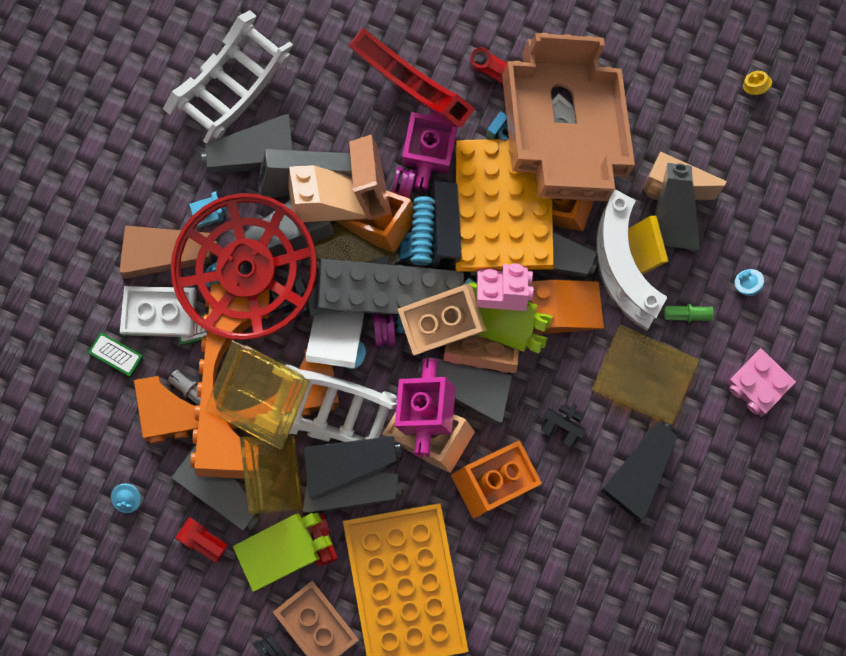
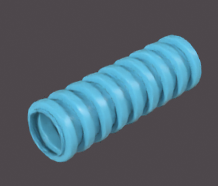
M417 197L414 199L416 206L413 207V211L416 213L413 214L415 219L413 226L415 227L412 228V233H414L412 240L414 242L411 244V247L414 249L411 250V255H413L411 262L416 265H429L432 263L430 256L433 253L430 249L433 248L431 243L433 236L431 234L434 233V230L431 227L434 226L432 221L434 214L432 213L435 211L433 207L435 200L430 197Z

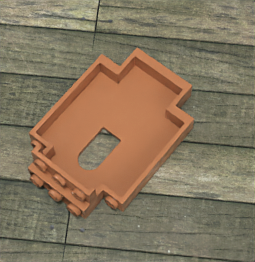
M535 33L533 39H528L523 50V62L508 61L504 69L502 78L512 172L536 173L538 198L608 201L615 190L614 177L628 178L635 166L622 69L599 67L598 58L605 47L604 38ZM561 86L570 91L573 100L575 124L554 123L551 99L552 88Z

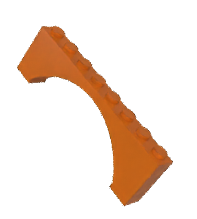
M211 284L210 293L219 302L227 290L221 284ZM269 288L258 295L260 309L270 304ZM235 296L227 307L235 311L250 312L248 298ZM205 300V306L209 307L210 314L214 308ZM269 313L261 316V318L269 319ZM204 314V320H206L209 314ZM222 314L214 326L229 332L242 333L252 325V320L236 319ZM207 331L206 337H202L201 351L205 352L204 360L200 359L199 374H203V380L198 382L197 397H201L200 406L196 405L195 420H198L199 423L198 429L193 430V444L197 445L196 453H191L190 466L195 469L196 476L257 479L258 447L249 446L230 428L218 408L214 395V383L219 363L234 340L217 336Z
M307 349L305 350V358L299 367L300 370L334 377L332 365L305 361ZM159 376L134 380L142 435L146 442L150 441V444L165 442V438L174 437L175 440L185 439L189 437V434L193 433L194 429H198L199 421L195 420L196 406L171 393L162 385ZM292 383L281 415L288 416L289 412H292L302 383ZM312 384L301 415L302 417L310 416L311 412L320 410L328 389L327 386ZM337 393L330 412L335 411V407H339ZM277 394L251 408L220 412L232 430L237 429L238 425L246 423L248 426H257L254 424L257 415L268 414L269 411H272Z

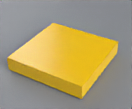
M649 216L628 228L630 252L634 263L642 275L668 262L656 216Z

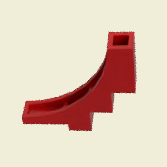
M362 28L348 45L350 49L382 74L398 90L406 92L422 107L430 109L446 124L461 128L475 111V108L461 96L424 75L365 28Z

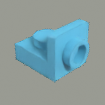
M216 192L211 193L212 197L190 203L192 214L194 215L203 206L218 199ZM226 207L220 208L208 215L197 225V228L223 221L224 216L222 212L227 211Z

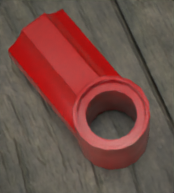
M479 47L474 49L469 60L471 68L503 85L502 74L507 63L492 55L486 48ZM476 55H483L486 57L487 62L484 65H478L475 63L474 57Z
M323 513L319 514L322 522L308 528L313 541L321 536L325 537L331 534ZM333 545L318 551L320 559L315 562L319 567L338 560Z
M190 517L175 537V539L190 549L197 550L215 563L221 559L228 547L225 542L207 532L204 526Z

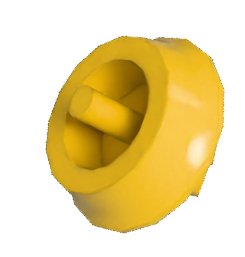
M754 71L746 76L743 84L744 91L751 95L766 93L772 85V79L763 71Z

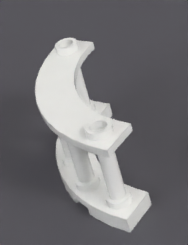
M251 11L237 17L222 41L226 45L218 55L213 53L200 68L202 73L195 80L190 77L186 82L173 90L163 107V110L168 114H172L178 109L180 111L184 110L208 130L203 140L206 144L213 139L218 140L223 136L226 129L261 93L280 65L283 66L291 56L289 51L293 46L292 43L289 42L278 48L254 29L253 22L257 16ZM249 36L273 55L265 70L240 51L239 44L244 37ZM229 58L237 59L259 77L249 90H246L223 71V65ZM212 78H218L241 97L231 109L206 90V85ZM194 96L200 97L223 116L213 122L191 105L189 101Z
M614 190L601 216L597 230V265L604 287L611 299L617 303L630 320L647 331L653 319L657 318L667 296L657 291L647 282L634 263L630 252L628 223L636 200Z
M285 365L284 368H274L272 372L283 378L272 411H269L268 414H258L254 424L274 434L286 433L297 435L298 430L307 431L309 437L328 442L330 437L343 442L379 438L389 409H396L397 400L396 396L389 392L379 393L343 379ZM292 383H302L292 412H289L288 416L281 415ZM312 384L327 386L328 389L317 418H314L313 421L304 419L301 415ZM338 389L355 394L345 423L340 428L330 426L326 422ZM364 398L380 404L370 435L366 438L354 434L353 430Z

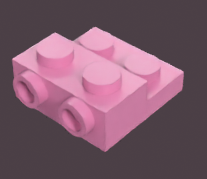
M517 263L503 264L502 271L478 269L477 307L526 311L527 302H532L533 287H530L532 285L533 272L528 271L527 267Z
M760 348L727 384L730 386L729 390L738 398L741 397L753 414H759L762 417L796 381Z

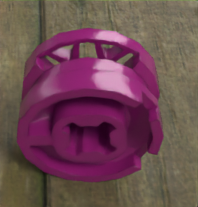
M398 166L391 192L411 199L417 170L410 169V171L404 170V167ZM400 175H402V178H401V181H400V185H399V192H397Z
M373 314L375 346L382 347L383 344L395 346L393 315Z

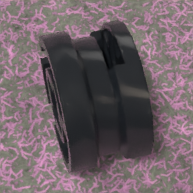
M269 631L264 634V638L261 641L257 640L253 643V646L261 656H267L264 653L265 651L269 656H288Z

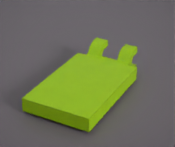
M470 282L468 284L472 285L477 300V284ZM527 302L526 311L479 307L487 331L477 335L523 352L528 347L531 351L540 353L541 348L546 346L547 338L534 335V327L545 332L547 326L551 325L553 316L536 312L538 305Z
M299 513L294 514L233 546L253 592L319 560L317 552L333 545L329 535L321 536L314 541L311 538L308 528L322 522L319 513H311L301 518Z

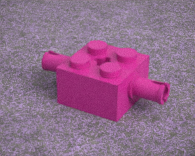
M429 110V115L411 112L402 155L403 166L417 168L413 188L420 190L421 181H423L422 191H428L432 171L448 174L457 127L446 124L431 110ZM428 141L433 142L432 145H427Z
M427 358L422 360L421 378L399 379L395 427L404 435H416L414 455L418 457H424V454L425 457L430 456L432 435L452 434L456 387L446 377H436L438 360L434 358H429V362H427Z

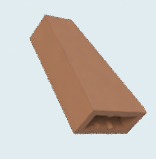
M372 134L349 141L353 191L368 221L391 214L379 149Z
M125 226L119 271L122 278L128 279L170 271L173 249L181 230ZM199 232L200 234H202V235L205 236V237H208V235L210 234V233ZM190 238L184 247L181 268L196 266V259L201 245ZM208 250L204 264L212 263V255H216Z

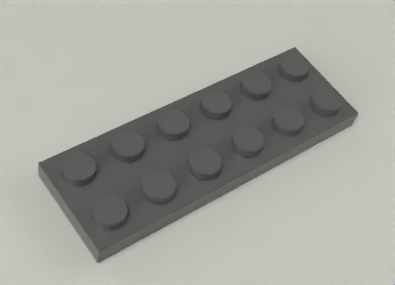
M321 259L319 261L317 309L400 316L398 308L462 286L464 272Z

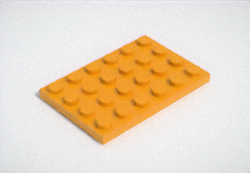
M509 139L456 140V184L458 186L462 252L460 262L456 263V272L478 271V269L502 271L503 264L510 265L513 263L527 267L528 270L554 269L552 198H538L536 173L512 172Z
M441 503L343 521L366 655L450 656L469 652Z

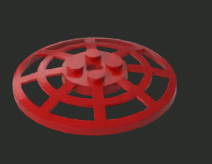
M241 193L228 195L203 206L182 228L175 242L171 259L173 288L183 310L203 329L217 336L233 340L259 339L274 334L286 327L306 306L316 282L318 265L316 249L312 236L305 224L283 203L259 194ZM259 203L276 209L270 222L257 218H241L237 204ZM228 207L231 220L218 226L208 237L194 230L208 215L220 208ZM285 215L299 228L306 240L307 248L294 251L289 239L278 229ZM243 226H257L264 228L265 231L259 241L245 238ZM233 228L235 241L228 244L225 248L214 243L221 234ZM274 235L282 242L287 254L273 257L267 246ZM190 238L201 245L196 259V275L181 277V258L185 244ZM209 250L218 256L216 271L204 273V261ZM310 257V278L303 297H300L291 291L296 279V261ZM244 262L252 264V271L247 275H243L240 272V267ZM289 264V277L284 287L274 280L276 267ZM219 281L227 290L219 302L211 295L206 283ZM198 285L205 300L214 308L206 320L199 316L191 306L183 287ZM268 288L279 295L271 304L260 309L258 295L265 292ZM235 296L248 298L250 312L235 311L227 307ZM285 299L297 306L283 321L263 330L261 316L275 310ZM224 314L236 319H251L253 332L233 333L219 329L214 325L221 315Z

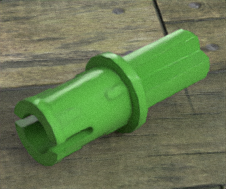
M691 304L687 306H666L664 317L666 320L687 321V323H691V321L712 322L713 307H697Z

